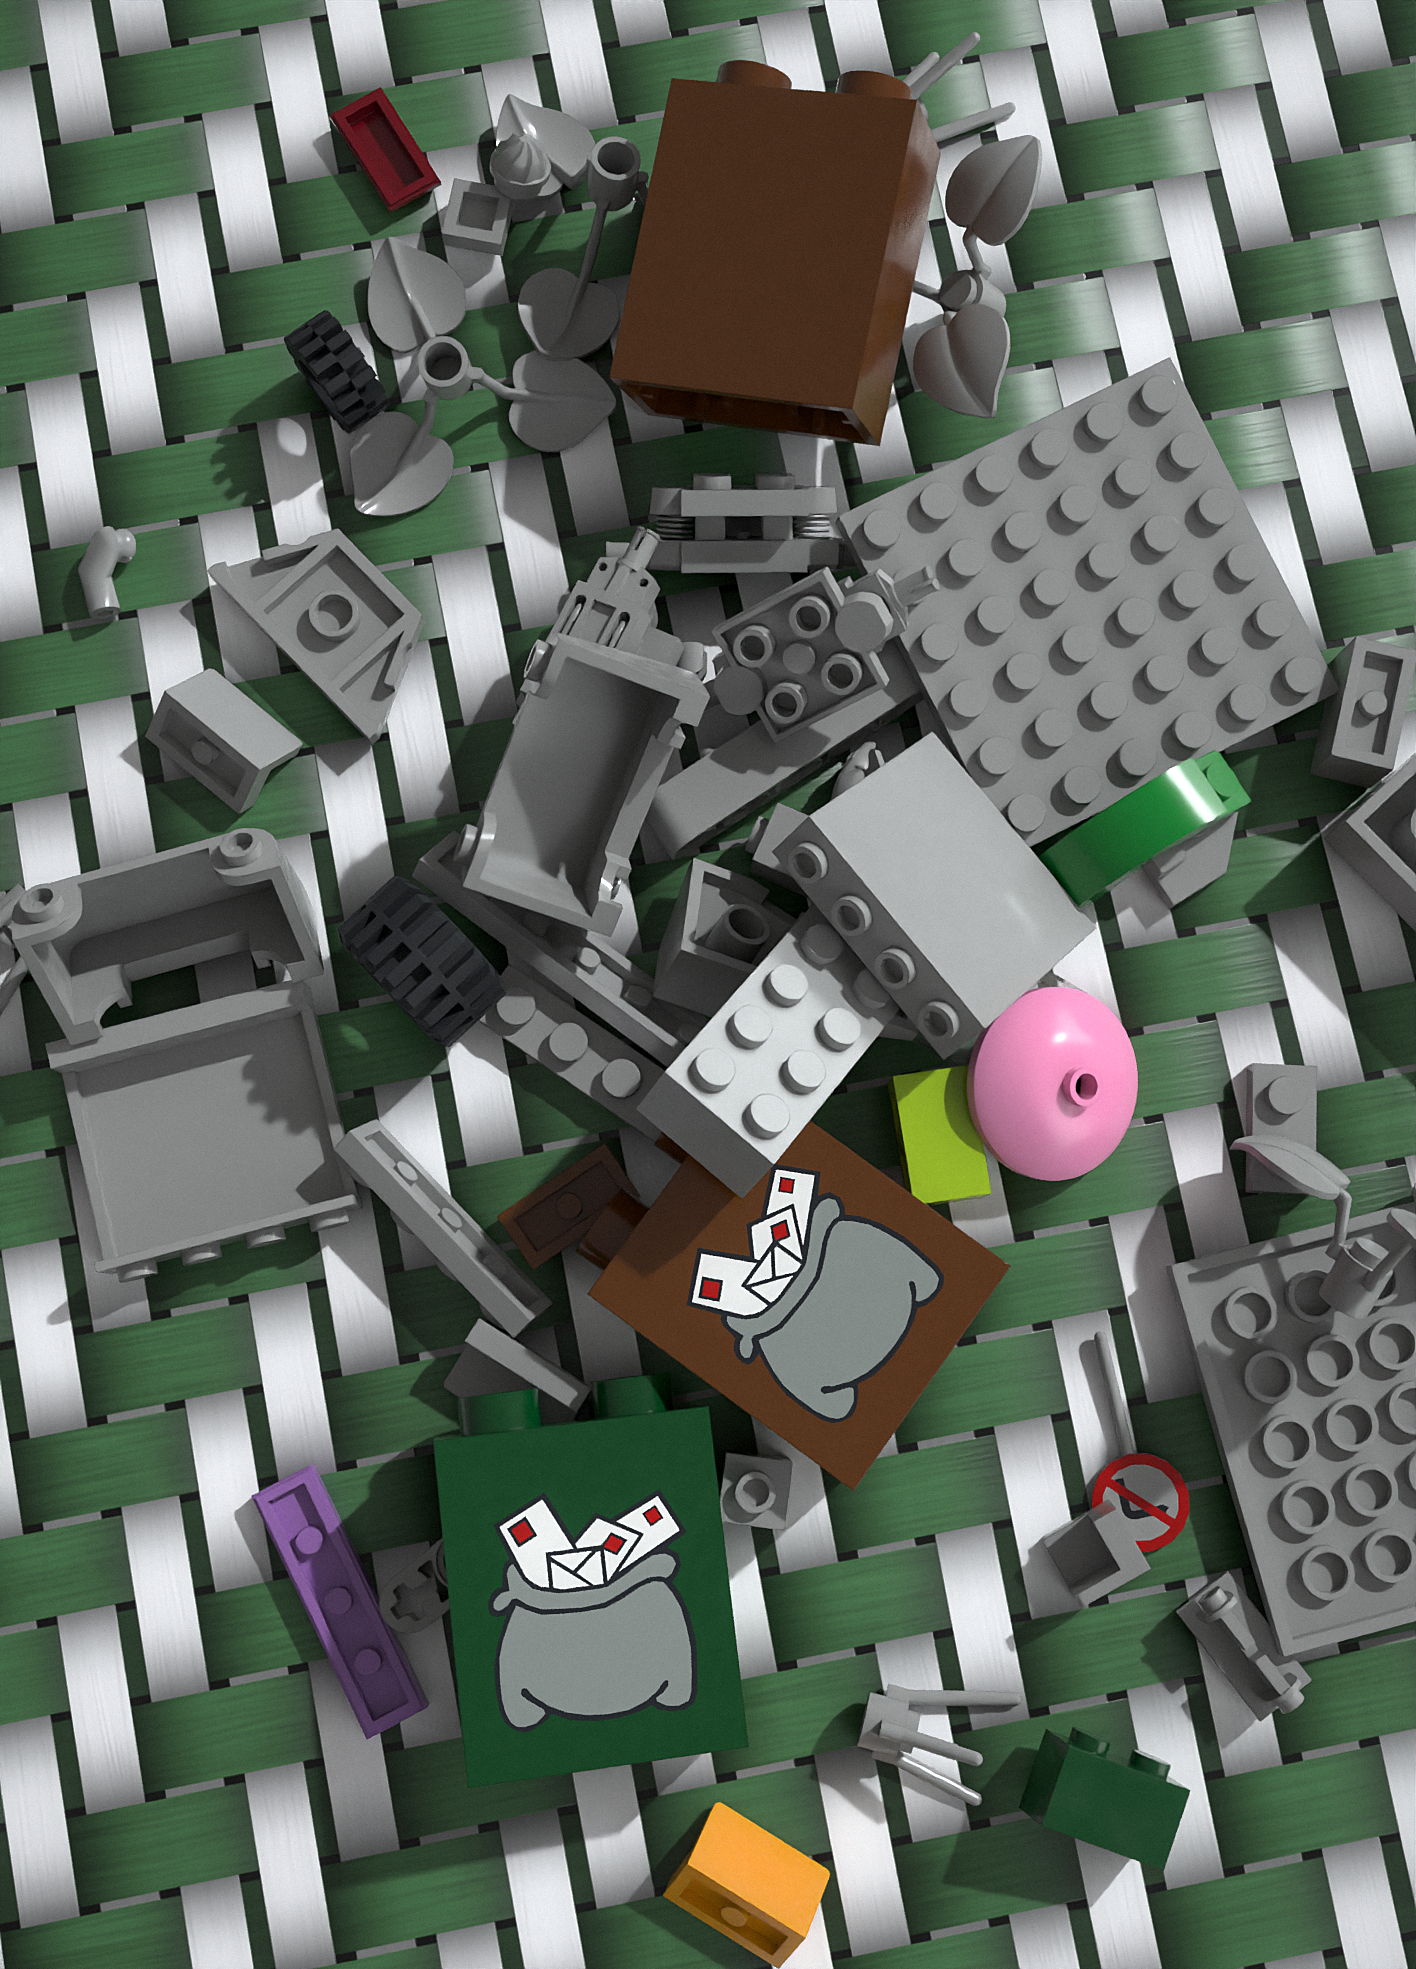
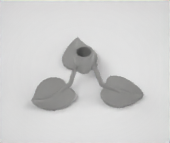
M508 94L498 119L496 148L500 141L508 140L513 133L517 136L530 134L532 138H535L544 145L551 164L549 180L542 186L541 192L533 199H550L559 193L564 184L571 190H577L587 180V192L596 204L595 215L579 277L577 278L571 272L561 268L544 269L531 275L524 283L518 298L520 324L539 355L553 361H570L574 358L582 359L598 351L610 340L619 319V302L615 292L607 286L589 283L607 212L618 211L629 205L634 199L636 191L645 208L649 189L647 186L649 176L644 171L639 172L641 156L637 147L629 140L614 136L604 138L595 144L589 130L573 117L557 110L532 105L514 95Z
M1024 135L986 144L972 151L960 161L948 182L945 209L948 218L954 224L966 228L962 241L973 268L972 270L965 269L949 274L943 280L940 289L914 280L912 292L933 300L945 312L943 316L944 325L926 331L916 344L913 357L915 379L923 392L932 400L951 411L979 418L995 417L999 388L1010 353V332L1004 318L1006 299L1001 290L987 281L992 270L983 262L976 239L978 237L990 246L1002 245L1013 237L1025 222L1034 202L1042 165L1041 143L1038 138L1032 135Z
M387 237L377 254L370 275L368 288L369 318L378 338L395 352H411L426 341L418 353L417 366L428 389L423 396L425 401L424 415L419 427L410 416L392 411L378 414L363 424L357 431L350 449L349 463L354 487L355 507L360 513L378 517L399 516L428 505L444 491L453 472L454 456L450 446L444 440L429 435L434 426L437 402L439 399L454 400L462 397L468 392L472 383H479L503 399L514 400L509 410V422L512 430L528 447L548 453L568 450L582 442L614 412L616 398L605 380L593 368L578 358L570 361H553L539 355L536 350L524 354L515 362L513 367L515 389L502 385L485 374L482 368L472 367L462 344L454 338L444 336L455 331L465 316L467 294L462 279L448 263L439 257L413 248L394 237Z
M1251 1135L1235 1140L1229 1150L1246 1151L1297 1189L1322 1199L1334 1201L1337 1207L1333 1240L1325 1254L1335 1260V1263L1318 1292L1323 1300L1336 1310L1353 1318L1365 1319L1392 1276L1393 1268L1412 1247L1416 1250V1214L1398 1208H1392L1386 1217L1388 1223L1402 1236L1390 1252L1379 1244L1365 1238H1357L1353 1245H1346L1345 1240L1352 1198L1345 1189L1350 1184V1179L1337 1166L1310 1147L1288 1138L1274 1135ZM1415 1183V1185H1414V1187L1412 1188V1191H1411V1194H1412V1196H1413L1415 1199H1416V1183Z

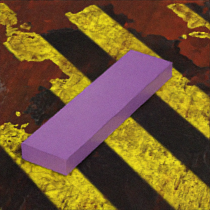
M315 1464L252 1495V1499L366 1739L426 1709L430 1703L395 1630L384 1621L381 1615L380 1599Z

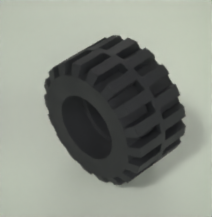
M394 875L337 928L341 944L435 1043L440 1045L452 1046L506 995L502 978L488 960L442 910L415 884L407 879Z

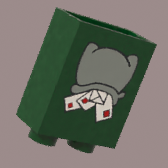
M671 1372L591 1381L595 1417L541 1424L538 1388L457 1398L461 1434L434 1437L435 1465L468 1788L749 1747L709 1406L687 1405L675 1407Z

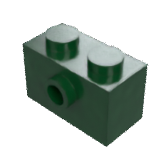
M1072 1727L1069 1737L1046 1729L1019 1808L1043 1827L1164 1871L1191 1791L1168 1776L1171 1764L1136 1749H1132L1129 1760L1109 1753L1110 1741L1077 1727Z

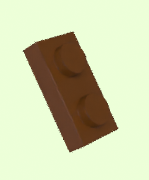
M604 1143L497 1215V1217L532 1270H534L586 1235L621 1188H624L637 1199L641 1196Z

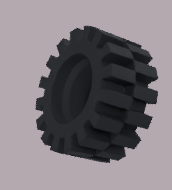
M328 310L322 311L284 337L283 340L287 345L286 348L293 357L298 370L303 373L305 381L310 388L312 387L320 403L327 408L329 415L334 421H337L343 431L345 430L347 434L352 433L390 406L389 398L385 394L386 391L376 379L377 375L372 366L368 365L364 359V354L359 347L355 346L350 334L346 329L343 330L340 322Z

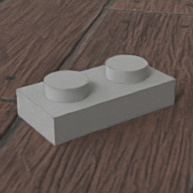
M1262 1063L1248 1065L1246 1136H1280L1302 1143L1316 1151L1317 1066ZM1246 1152L1245 1192L1310 1195L1285 1181L1250 1153Z

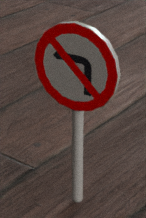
M1098 1331L1094 1335V1341L1122 1456L1110 1461L1097 1475L1091 1492V1505L1094 1508L1109 1499L1118 1510L1141 1552H1153L1170 1544L1183 1530L1190 1512L1189 1491L1181 1474L1166 1460L1149 1453L1134 1452L1107 1336L1104 1332Z

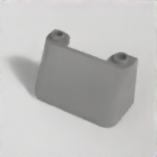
M554 632L548 643L537 640L531 650L524 672V678L531 680V685L476 827L469 824L464 826L453 860L463 864L461 878L462 886L611 937L623 910L622 904L611 900H614L618 893L621 879L627 880L632 869L628 860L672 751L674 747L681 750L686 738L679 725L687 723L698 727L710 695L695 673L671 664Z
M236 829L230 833L55 882L33 886L15 904L11 916L12 941L71 1046L103 1037L100 1018L106 1009L115 1002L118 1003L120 1008L133 1005L131 982L246 949H250L258 969L271 966L270 960L278 961L286 966L293 983L325 974L314 911L308 894L273 835L262 829Z

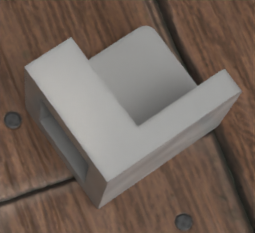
M1109 1499L1046 1534L1043 1538L1045 1547L1080 1608L1151 1569L1118 1510Z

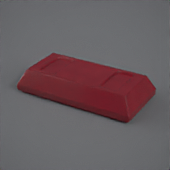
M381 87L329 115L330 120L389 213L400 209L442 185L437 174Z

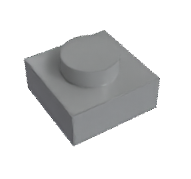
M454 178L442 229L444 245L503 256L515 199L506 197L494 185Z

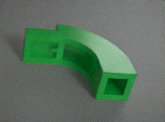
M1213 750L1196 760L1192 757L1137 788L1076 828L1038 858L1081 909L1100 899L1126 878L1170 849L1235 814L1249 804L1251 799L1221 754Z

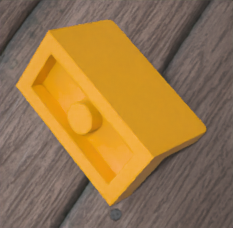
M717 1802L709 1811L692 1850L672 1874L663 1897L779 1969L806 1939L830 1873L822 1865L723 1803Z

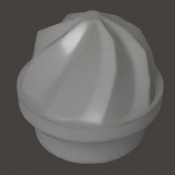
M513 133L508 140L500 141L491 155L490 172L494 177V184L498 191L506 197L515 200L532 199L541 192L542 186L549 180L551 164L545 147L541 142L532 138L530 134L517 136Z

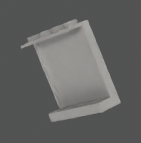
M933 731L808 816L772 851L943 1060L987 1028L1096 929L1095 925Z
M292 980L107 1027L102 1029L103 1037L72 1046L67 1038L45 1044L50 1068L62 1073L103 1256L102 1261L94 1262L96 1272L106 1274L117 1273L120 1283L139 1280L158 1274L157 1262L182 1256L184 1266L207 1262L223 1256L221 1245L244 1239L246 1240L247 1249L271 1245L286 1240L284 1232L286 1228L308 1222L311 1232L335 1228L349 1223L347 1212L363 1208L357 1181L347 1171L346 1161L333 1149L346 1134L311 989L304 981L293 983Z

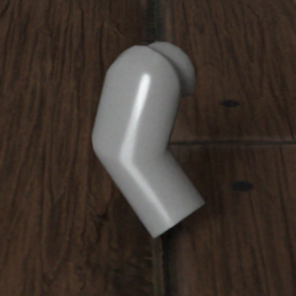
M106 526L95 532L79 564L78 574L89 615L92 619L111 618L121 611L112 573L117 562L128 563L136 554V540L127 529L114 530L113 527Z

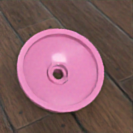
M1042 987L1026 991L987 1028L980 1032L971 1053L967 1074V1097L975 1129L988 1151L1000 1163L1010 1170L1029 1178L1061 1181L1081 1176L1096 1168L1112 1154L1121 1142L1130 1125L1137 1100V1063L1132 1044L1124 1027L1114 1013L1101 1001L1073 988ZM1080 1077L1081 1088L1077 1095L1075 1086L1077 1079Z

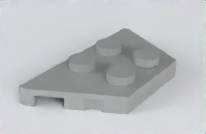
M338 528L310 536L305 542L298 545L282 544L262 550L263 556L231 566H228L225 561L211 566L207 570L210 577L372 745L379 740L425 623L422 614Z

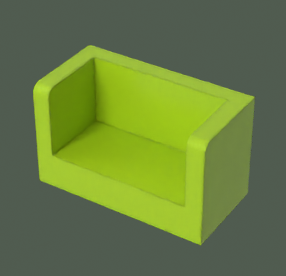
M969 1065L893 1076L887 1083L904 1189L927 1206L983 1198L992 1194L983 1141L975 1129L968 1106L967 1074Z

